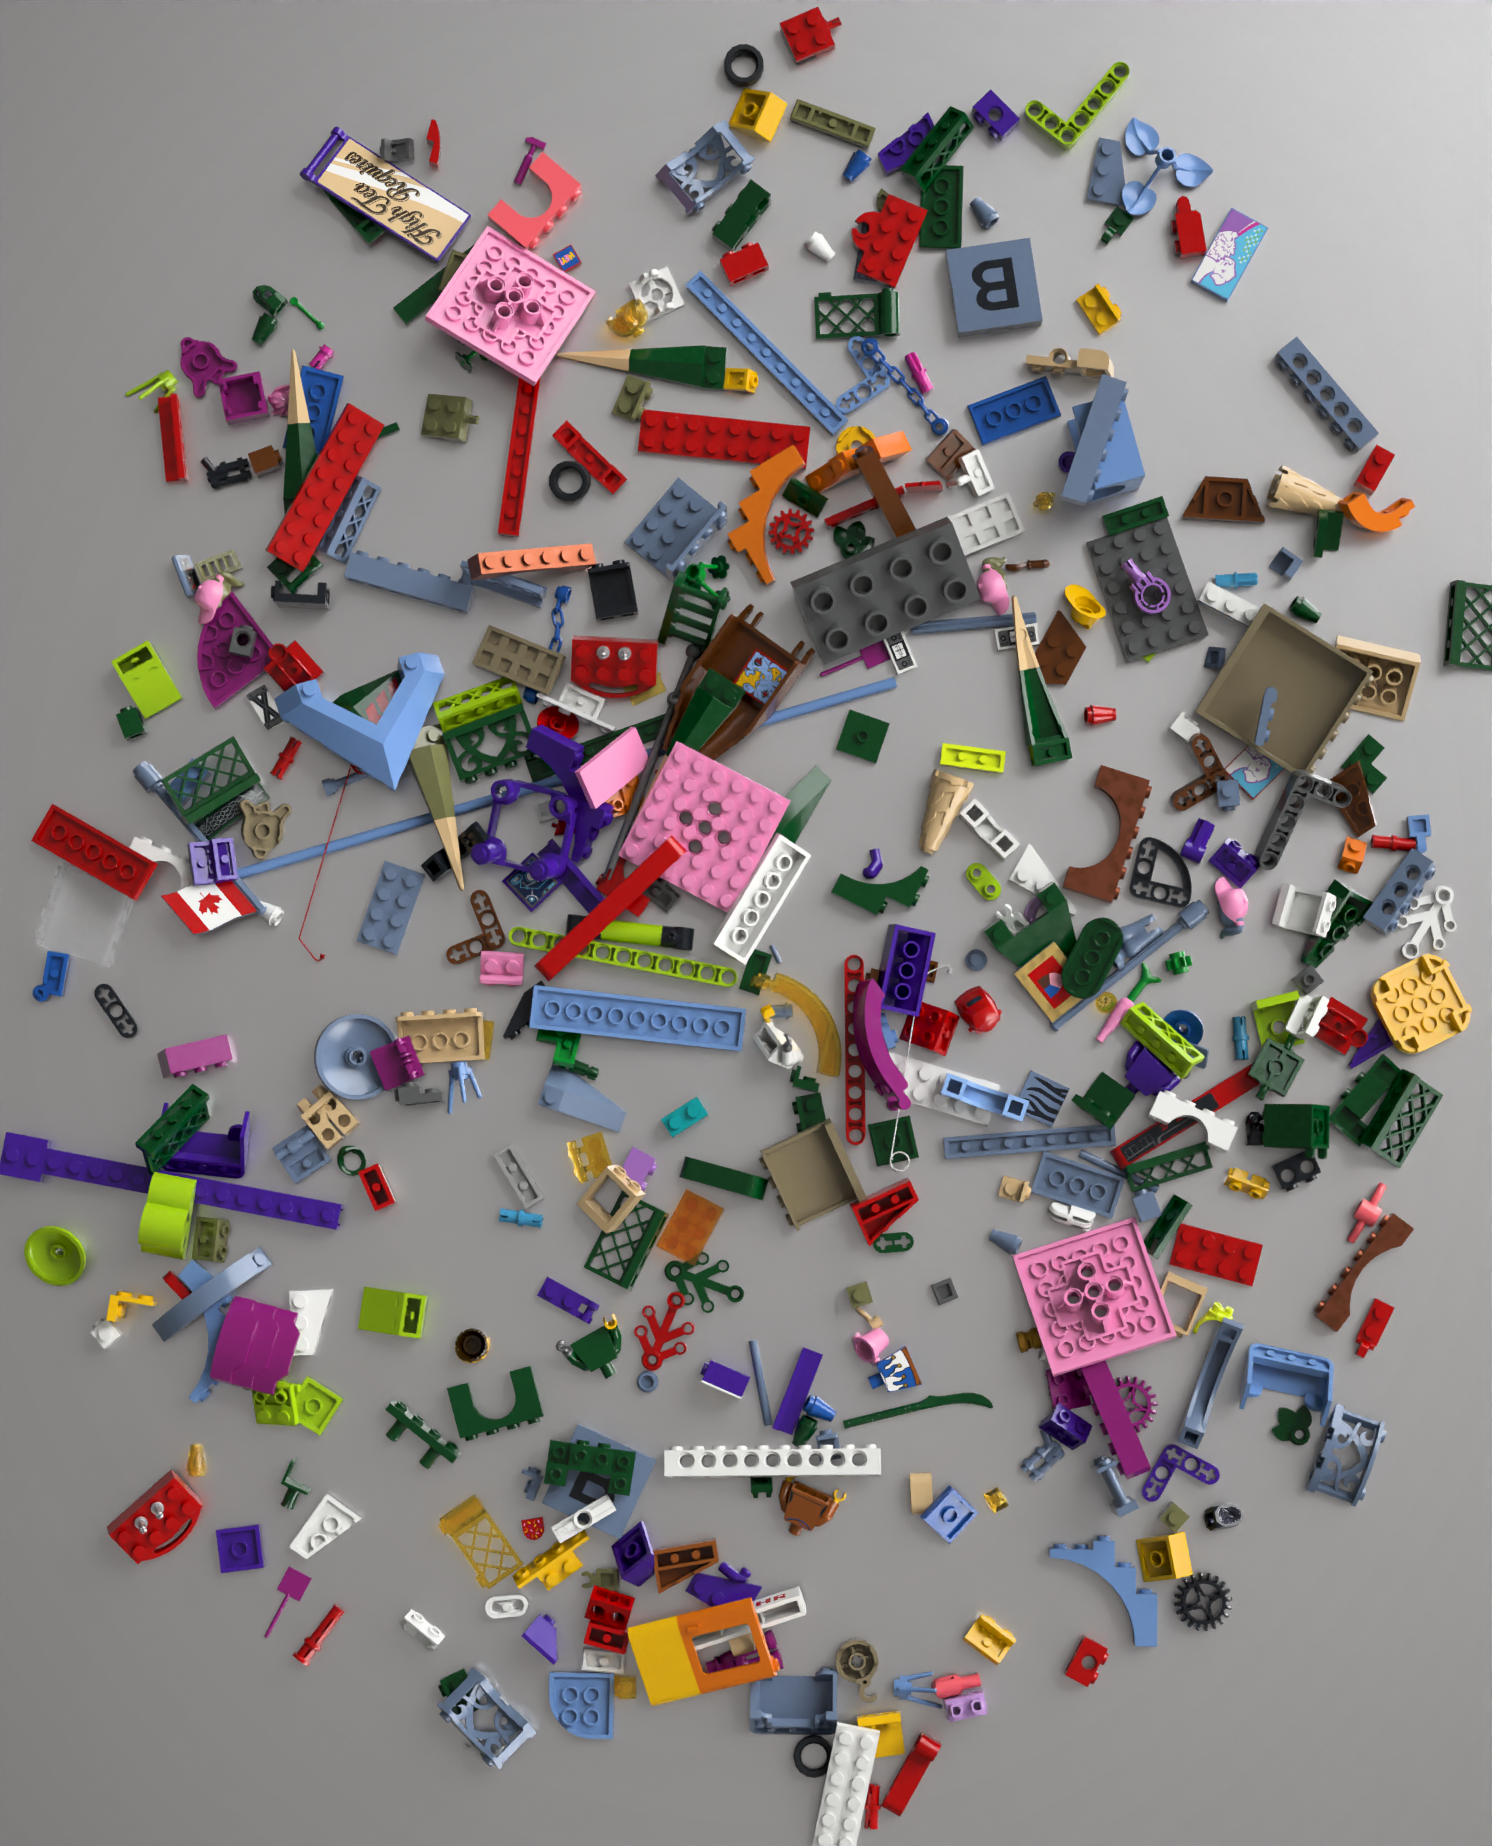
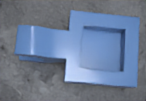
M1429 814L1408 816L1409 838H1416V851L1425 853L1427 851L1425 837L1431 836Z

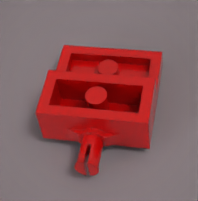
M819 7L780 23L781 30L796 63L835 49L831 29L842 25L839 17L827 22L823 18Z

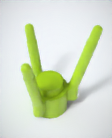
M166 370L126 392L125 395L130 396L156 382V384L138 397L139 400L148 396L158 387L163 392L167 389L168 391L163 397H169L170 394L177 390L175 385L178 381L169 370ZM158 405L154 409V413L159 411Z

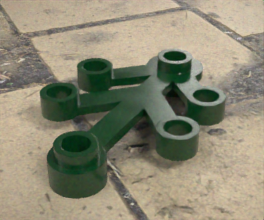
M705 1252L699 1253L697 1257L684 1263L671 1261L665 1267L666 1278L676 1282L680 1293L684 1296L690 1295L692 1297V1301L684 1305H691L694 1302V1296L688 1292L684 1279L693 1283L702 1303L701 1308L706 1313L714 1310V1303L709 1300L704 1287L727 1295L731 1302H739L744 1297V1291L738 1285L728 1287L707 1279L719 1272L724 1273L728 1271L729 1263L726 1260H720L716 1265L697 1274L687 1271L699 1264L705 1265L709 1262V1256ZM702 1254L707 1257L705 1263L699 1261V1256ZM725 1262L727 1268L720 1270L719 1263ZM673 1267L679 1269V1274L676 1276L671 1273ZM733 1290L739 1291L740 1295L738 1298L732 1297L731 1292ZM706 1302L712 1304V1308L709 1311L704 1309Z

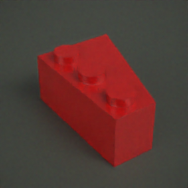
M907 1177L866 1196L867 1199L859 1202L857 1200L849 1205L867 1244L870 1246L898 1218L903 1216L917 1203L919 1199L911 1181Z

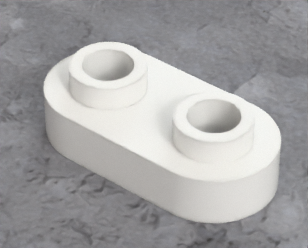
M521 1594L493 1596L485 1604L487 1615L495 1619L521 1616L528 1609V1601ZM515 1601L521 1602L522 1607L520 1609L514 1607ZM498 1603L500 1610L494 1611L492 1605Z

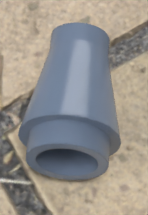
M976 197L971 201L970 206L981 226H985L988 229L997 223L999 216L996 210L985 203L980 197Z
M993 1229L989 1241L996 1244L1009 1255L1011 1253L1016 1255L1022 1243V1239L1018 1238V1235Z

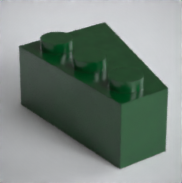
M750 179L748 184L738 194L736 201L727 208L722 221L718 220L713 226L712 238L728 251H735L770 206L771 194Z

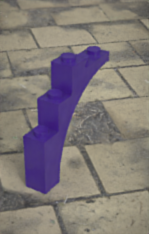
M541 724L532 728L526 748L537 754L553 769L561 780L567 794L574 796L578 801V807L575 808L577 818L571 860L579 863L590 857L593 850L591 846L599 834V829L608 826L612 822L614 806L604 802L596 809L590 808L575 774L584 758L582 753L585 746Z

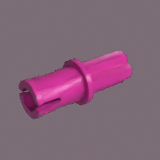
M916 352L907 354L905 360L913 374L911 377H914L921 394L934 389L925 372L927 369L923 368Z

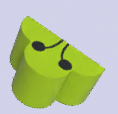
M154 1172L139 1227L138 1244H141V1252L185 1260L197 1180Z

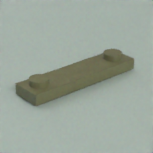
M799 99L796 100L790 116L791 121L869 149L876 128Z

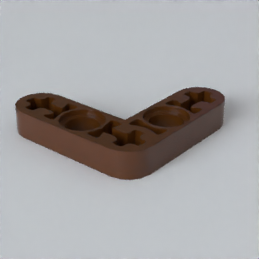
M1202 733L1193 734L1189 740V746L1204 775L1176 790L1171 795V804L1178 810H1186L1216 793V775L1221 777L1220 781L1229 780L1210 740ZM1198 739L1203 741L1202 746L1206 751L1202 752L1198 746H1195L1198 744ZM1207 756H1213V764L1208 767L1205 766L1204 759ZM1206 780L1210 782L1212 788H1210L1209 785L1205 782ZM1203 784L1205 787L1204 792L1196 795L1194 792L1195 787ZM1187 791H1189L1190 794L1194 797L1193 799L1189 797ZM1179 796H1182L1184 798L1183 804H1180L1178 802Z
M476 890L470 898L483 934L455 944L447 950V959L454 965H459L481 956V951L500 949L505 944V935L490 897L483 890ZM478 894L486 897L483 901L485 908L488 906L491 908L490 910L482 911L480 914L477 911L482 910L480 904L474 903ZM489 913L493 915L494 922L487 926L482 923V917ZM496 925L498 929H494L497 936L502 937L498 945L494 942L490 943L493 936L491 932L486 934L485 931L486 929L494 928ZM479 941L482 944V950L479 953L471 952L470 945L472 942ZM466 945L467 952L470 954L469 957L466 958L464 953L459 956L460 960L458 961L455 958H450L454 949L461 952L464 950L462 946Z

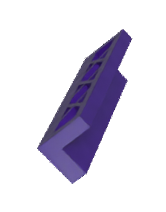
M550 839L547 842L548 844L537 853L539 857L547 853L560 855L561 848L553 839ZM568 857L564 874L557 878L583 908L590 913L605 898Z
M804 1347L802 1348L772 1426L773 1429L790 1435L793 1434L823 1354Z

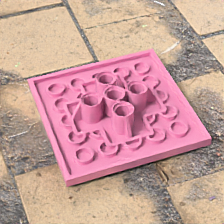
M487 226L426 315L425 321L535 386L593 299L596 291Z
M676 741L619 852V856L640 866L672 835L687 851L660 878L728 913L738 895L749 882L791 800ZM715 802L720 805L721 810L718 814H713L710 811L709 806L711 803ZM686 811L691 814V822L685 823L681 820L682 812ZM703 821L708 822L711 826L710 832H702L700 830V823ZM725 831L729 834L730 839L727 843L719 840L720 832ZM693 840L700 842V851L695 852L691 850L690 842Z
M1135 1217L1013 1255V1260L1053 1377L1176 1338L1170 1315ZM1085 1270H1090L1093 1275L1086 1278L1081 1273ZM1112 1283L1120 1285V1288L1117 1291H1112L1109 1289V1286ZM1091 1290H1097L1100 1294L1093 1298L1088 1293ZM1075 1296L1079 1298V1301L1076 1304H1071L1068 1302V1299ZM1098 1310L1106 1311L1107 1314L1104 1317H1097L1095 1315V1312Z

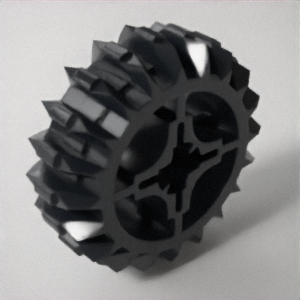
M1198 1572V1579H1195V1576L1192 1574L1190 1575L1192 1582L1189 1583L1186 1579L1182 1580L1186 1585L1185 1588L1180 1585L1177 1586V1589L1182 1591V1594H1174V1597L1180 1599V1601L1174 1602V1606H1181V1609H1178L1176 1614L1184 1613L1180 1620L1185 1622L1189 1619L1187 1623L1189 1628L1196 1623L1195 1630L1199 1631L1201 1624H1203L1204 1631H1208V1624H1211V1627L1216 1629L1215 1621L1217 1620L1222 1625L1224 1622L1220 1618L1221 1615L1226 1618L1229 1617L1224 1610L1232 1609V1606L1226 1605V1602L1232 1601V1597H1225L1230 1592V1589L1222 1590L1226 1583L1222 1581L1217 1584L1218 1576L1210 1580L1211 1573H1207L1205 1579H1203L1202 1572ZM1199 1584L1212 1585L1218 1592L1204 1594ZM1194 1588L1195 1599L1186 1605L1187 1594ZM1200 1595H1202L1205 1599L1206 1597L1209 1598L1208 1601H1206V1608H1204L1201 1604L1200 1606L1197 1605L1198 1602H1200ZM1220 1598L1219 1609L1212 1615L1211 1604ZM1202 1609L1207 1619H1197L1191 1616L1189 1611Z

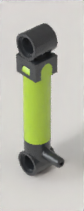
M568 914L565 936L586 916ZM613 920L593 940H607L692 951L695 929Z

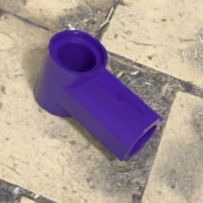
M1198 818L1180 855L1199 864L1205 854L1207 842L1213 833L1215 825Z

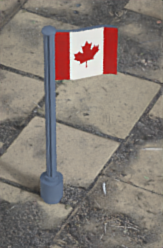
M146 761L137 765L133 770L134 778L146 792L152 791L156 793L197 842L208 841L194 823L184 824L180 817L181 814L170 795L162 787L161 779L163 778L156 769ZM239 876L238 880L200 886H193L192 884L178 892L161 895L162 899L193 935L212 931L239 917L253 913L262 915L267 910V906H264Z

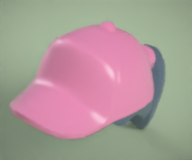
M1221 877L1216 881L1214 890L1218 897L1217 904L1220 908V919L1226 926L1220 933V939H1223L1226 936L1240 934L1244 930L1243 917L1248 911V900L1242 889H1233L1227 879Z

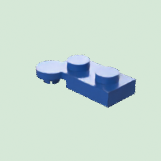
M47 952L43 985H38L33 989L34 999L44 1002L50 995L63 997L70 958L69 954Z

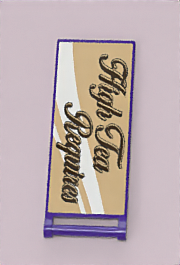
M339 127L333 128L331 136L307 168H303L300 172V176L304 180L317 185L435 262L440 261L471 218L470 213L392 163L382 160L381 156L345 134ZM337 140L343 141L319 176H315L313 172Z

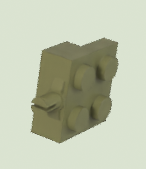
M428 394L421 435L424 437L443 438L448 441L466 442L469 424L478 425L479 421L477 420H480L479 416L471 415L473 401L467 397Z

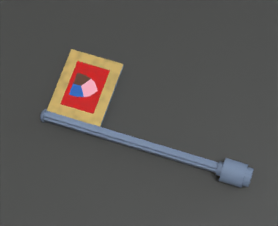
M1201 900L1190 903L1178 913L1180 918L1177 919L1174 925L1127 961L1122 969L1116 970L1107 977L1100 991L1087 999L1075 998L1064 989L1061 973L1067 957L1054 941L1016 970L1014 975L1049 1018L1051 1029L1058 1031L1062 1025L1182 929L1189 928L1192 930L1206 919V915L1210 912Z

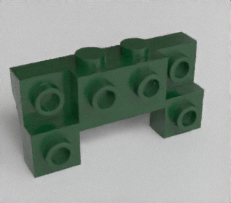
M1381 1054L1365 1073L1361 1071L1354 1079L1356 1084L1351 1089L1349 1087L1345 1089L1340 1095L1342 1100L1330 1114V1123L1357 1147L1362 1145L1359 1143V1140L1368 1127L1360 1119L1365 1116L1387 1089L1390 1090L1401 1071L1384 1054Z
M577 1439L576 1443L550 1440L544 1484L566 1486L569 1469L610 1475L608 1493L630 1496L636 1452L613 1449L611 1444L598 1442V1446L589 1445L590 1441Z

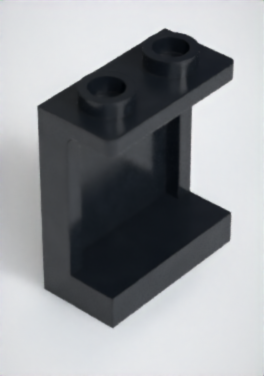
M616 560L612 562L613 565L604 566V563H598L591 566L592 568L587 569L597 622L639 615L630 563L625 562V560Z
M275 580V586H271V598L279 608L329 610L330 588L327 583L318 582L317 595L284 593L282 583Z

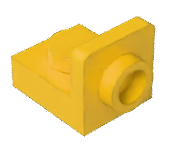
M726 368L723 389L755 393L758 386V374L748 368Z

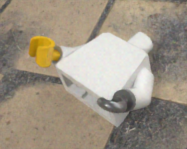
M768 1004L762 1007L760 1012L764 1018L762 1021L763 1026L754 1035V1041L769 1061L787 1069L792 1068L794 1064H800L803 1061L804 1054L787 1033H783L773 1026V1020L769 1019L775 1016L771 1005Z

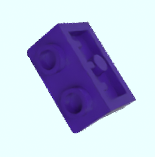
M1227 838L1208 860L1240 889L1260 867L1253 854L1246 853L1238 841L1231 840L1230 838Z
M1058 1403L1053 1413L1041 1420L1039 1428L1071 1450H1074L1086 1443L1092 1425Z

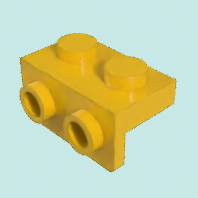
M983 1614L975 1620L962 1639L996 1666L1000 1664L1010 1647L1016 1642V1639L1013 1638V1635L1008 1630L1000 1628L991 1617L984 1616Z

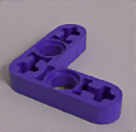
M1168 1444L1161 1451L1142 1487L1141 1493L1147 1501L1154 1502L1158 1500L1176 1468L1209 1485L1215 1484L1219 1480L1220 1472L1215 1466L1179 1446ZM1175 1448V1453L1181 1457L1182 1453L1186 1454L1182 1458L1180 1466L1177 1465L1178 1459L1173 1457L1171 1460L1168 1459L1167 1450ZM1189 1458H1193L1197 1462L1196 1468L1191 1471L1185 1467V1461ZM1201 1463L1205 1464L1203 1469L1206 1471L1214 1470V1479L1210 1478L1207 1481L1206 1475L1201 1472L1199 1476L1196 1475L1200 1470ZM1165 1467L1168 1474L1166 1478H1157L1155 1473L1157 1468ZM1153 1477V1479L1163 1483L1161 1487L1157 1485L1155 1488L1157 1495H1152L1149 1498L1147 1497L1148 1492H1146L1147 1487L1152 1488L1154 1482H1150Z

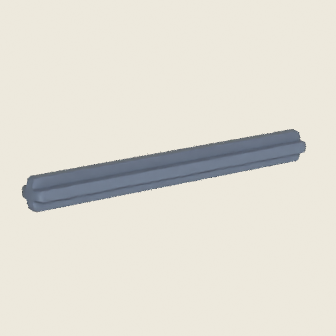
M1035 612L1021 613L1025 625L1037 622ZM1013 614L927 621L911 628V633L923 634L1014 626Z

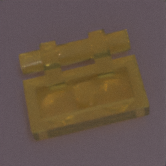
M602 1131L582 1137L583 1146L579 1148L575 1140L567 1142L570 1150L568 1154L569 1157H572L575 1166L574 1173L575 1176L578 1175L580 1183L588 1181L587 1172L592 1171L593 1177L596 1179L607 1166L612 1165ZM586 1153L589 1165L583 1166L580 1154Z

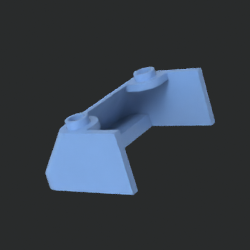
M1259 1343L1252 1344L1248 1351L1243 1374L1239 1409L1244 1410L1247 1397L1260 1396L1263 1388L1304 1397L1306 1407L1312 1411L1320 1412V1426L1324 1427L1332 1403L1334 1365L1332 1361L1325 1357Z

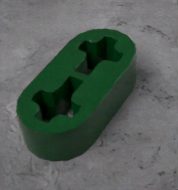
M907 1232L881 1234L874 1241L873 1246L879 1253L903 1252L912 1248L914 1240L911 1234ZM905 1235L906 1239H910V1243L906 1245L907 1248H903L901 1244L895 1245L894 1240H901L902 1236ZM881 1237H884L885 1241H892V1245H887L885 1250H881V1247L877 1246V1242L880 1241Z

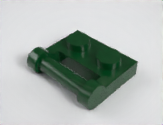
M312 555L310 558L312 563L291 583L287 579L297 569L278 558L268 565L267 568L294 594L298 591L297 588L317 569L320 570L324 565Z

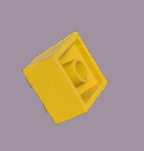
M744 88L728 122L729 128L754 139L771 142L787 103L772 92Z
M1185 1532L1136 1539L1144 1582L1178 1579L1193 1574Z

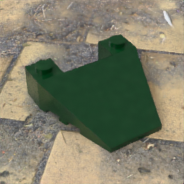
M1054 882L1048 883L1034 893L1046 912L1014 935L1011 934L1000 918L982 929L992 947L1018 967L1023 966L1053 941L1068 959L1076 943L1067 900Z

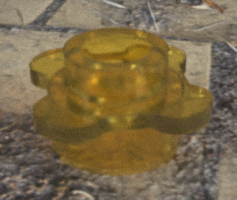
M1042 492L1035 497L1036 501L1033 503V506L1038 507L1042 511L1052 508L1055 504L1053 500L1056 496L1055 493Z

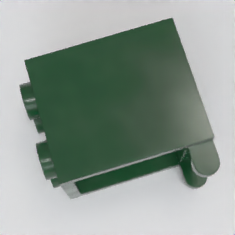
M1264 1104L1262 1112L1264 1121L1262 1141L1264 1142V1147L1305 1149V1156L1307 1158H1313L1315 1149H1318V1158H1327L1330 1106L1316 1104Z

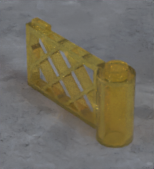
M475 1494L439 1519L441 1522L438 1524L444 1535L449 1534L477 1572L478 1575L475 1578L482 1588L486 1586L490 1589L524 1565ZM485 1518L491 1525L490 1533L477 1531L478 1523ZM473 1526H475V1530H474V1531L469 1530V1529H471ZM493 1529L495 1530V1532L497 1533V1535H496V1534H492V1530H493ZM464 1533L474 1534L472 1546L462 1544L458 1537ZM476 1534L489 1537L487 1548L474 1546ZM491 1537L502 1540V1551L489 1549ZM505 1546L507 1547V1549L509 1550V1552H505V1551H504V1550H505ZM466 1548L471 1549V1553H470V1554L468 1553V1551L466 1550ZM473 1550L486 1551L484 1563L473 1560ZM489 1552L501 1554L499 1566L487 1564ZM503 1555L513 1556L517 1563L511 1568L503 1567ZM478 1566H483V1572ZM486 1567L498 1569L497 1578L491 1582L485 1577ZM501 1570H507L500 1575Z

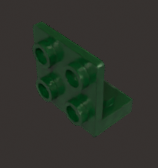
M1101 1072L1083 1097L1076 1094L1071 1101L1111 1130L1135 1098V1094L1104 1072Z

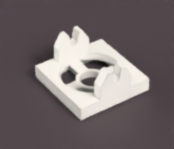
M668 267L658 271L657 269H652L649 273H643L639 279L629 283L646 323L685 306ZM653 279L663 280L669 286L663 289L657 287ZM647 282L650 291L647 296L641 298V290ZM653 290H660L663 293L662 299L654 301L651 298ZM672 292L671 302L664 304L665 295ZM652 302L657 304L658 307L653 310L645 306V304Z

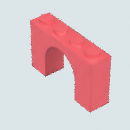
M544 152L532 163L529 171L552 194V202L548 210L538 217L528 218L518 214L501 199L488 214V219L515 243L527 250L530 248L533 250L539 244L540 236L544 232L547 234L553 228L554 220L557 217L561 218L567 212L568 204L571 201L575 202L582 194L581 184Z

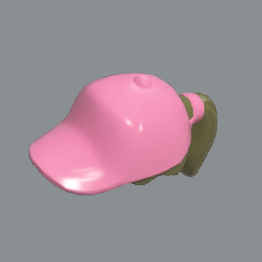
M1005 557L984 559L982 561L983 573L977 580L980 600L990 603L997 615L1004 614L1009 607L1005 572L1000 568L1006 562Z
M220 571L213 580H207L198 586L194 595V601L200 607L198 623H209L213 619L216 609L220 608L222 601L229 596L231 587H242L244 582L237 580L234 575L227 571Z

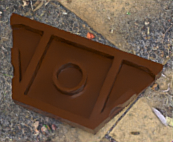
M1205 476L1183 514V518L1252 523L1265 522L1264 515H1262L1258 506V501L1251 490V485L1248 479Z
M1059 610L1035 652L1046 685H1066L1086 649L1083 641Z

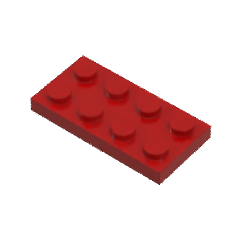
M1181 1223L1176 1233L1169 1265L1253 1286L1263 1245Z

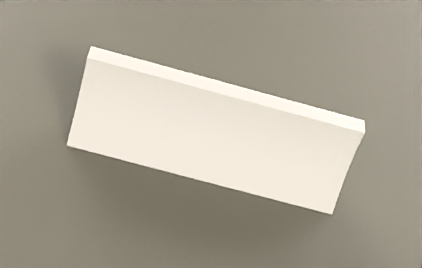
M776 833L761 857L749 882L736 898L710 943L735 960L746 964L811 855L781 834Z

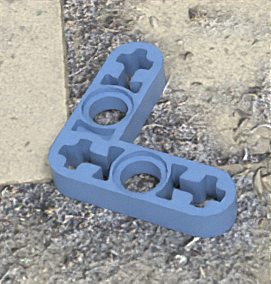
M860 336L852 337L849 340L848 351L866 379L837 398L836 408L843 415L852 413L885 391L890 384V377L881 364L875 362V366L872 369L863 367V361L867 358L872 359L871 356L865 354L860 360L857 358L860 356V353L857 349L852 350L853 342L859 344L864 341ZM867 344L866 349L872 351L869 345ZM876 377L885 378L884 386L881 384L874 387L876 392L873 393L868 382L870 381L871 385L877 382ZM859 388H867L869 395L866 398H860L857 395ZM853 393L855 400L859 403L855 404V401H852L849 404V409L841 408V400L849 401L852 399L850 394Z

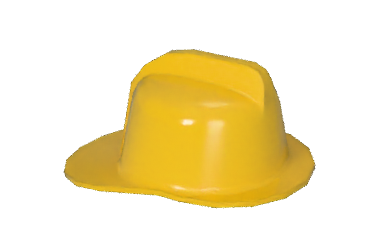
M1074 584L1068 585L1065 588V596L1071 604L1070 613L1072 619L1086 629H1090L1098 618L1106 615L1105 608L1086 588Z

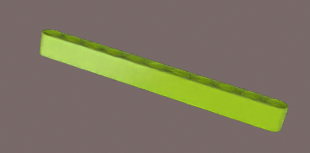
M514 927L509 932V940L514 946L548 953L554 947L557 940L565 937V935L524 927ZM521 931L524 933V940L522 942L513 941V934L515 932ZM538 935L545 937V944L540 947L534 945V938ZM591 941L587 945V952L585 954H578L574 957L576 959L724 988H731L737 982L736 971L729 967ZM599 948H606L608 950L606 958L600 959L596 956ZM620 952H627L629 954L627 962L620 963L617 960ZM641 956L650 958V964L647 967H641L638 964ZM662 960L671 962V968L668 971H662L659 968V963ZM683 964H689L692 967V972L689 975L680 973V967ZM710 968L713 971V976L710 979H703L701 977L703 969ZM726 972L734 975V980L729 984L722 981V975Z

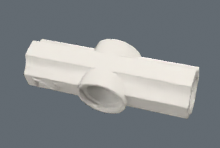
M608 1494L553 1525L551 1529L558 1541L562 1543L616 1511V1508ZM580 1513H587L589 1515L590 1521L588 1524L583 1525L578 1522V1515Z

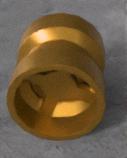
M1036 1327L1030 1329L1029 1332H1016L1021 1353L1028 1352L1031 1348H1042Z

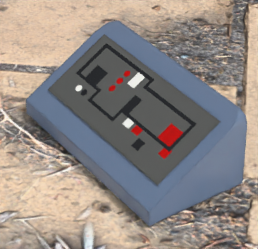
M189 555L173 556L171 559L187 598H194L200 582Z

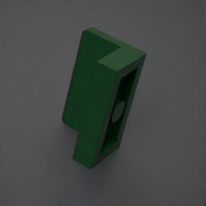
M1318 510L1313 542L1314 557L1322 558L1323 550L1338 551L1344 518L1342 511Z

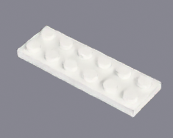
M889 1052L894 1064L904 1076L907 1057ZM908 1057L905 1073L908 1087L904 1092L912 1104L988 1126L992 1112L940 1095L947 1073L999 1091V1084ZM868 1077L865 1090L877 1093L874 1089L875 1084Z
M837 1722L812 1846L857 1845L880 1735L879 1730Z

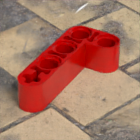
M923 1732L920 1733L884 1797L881 1807L899 1817L901 1816L930 1762H933L938 1754L941 1742Z

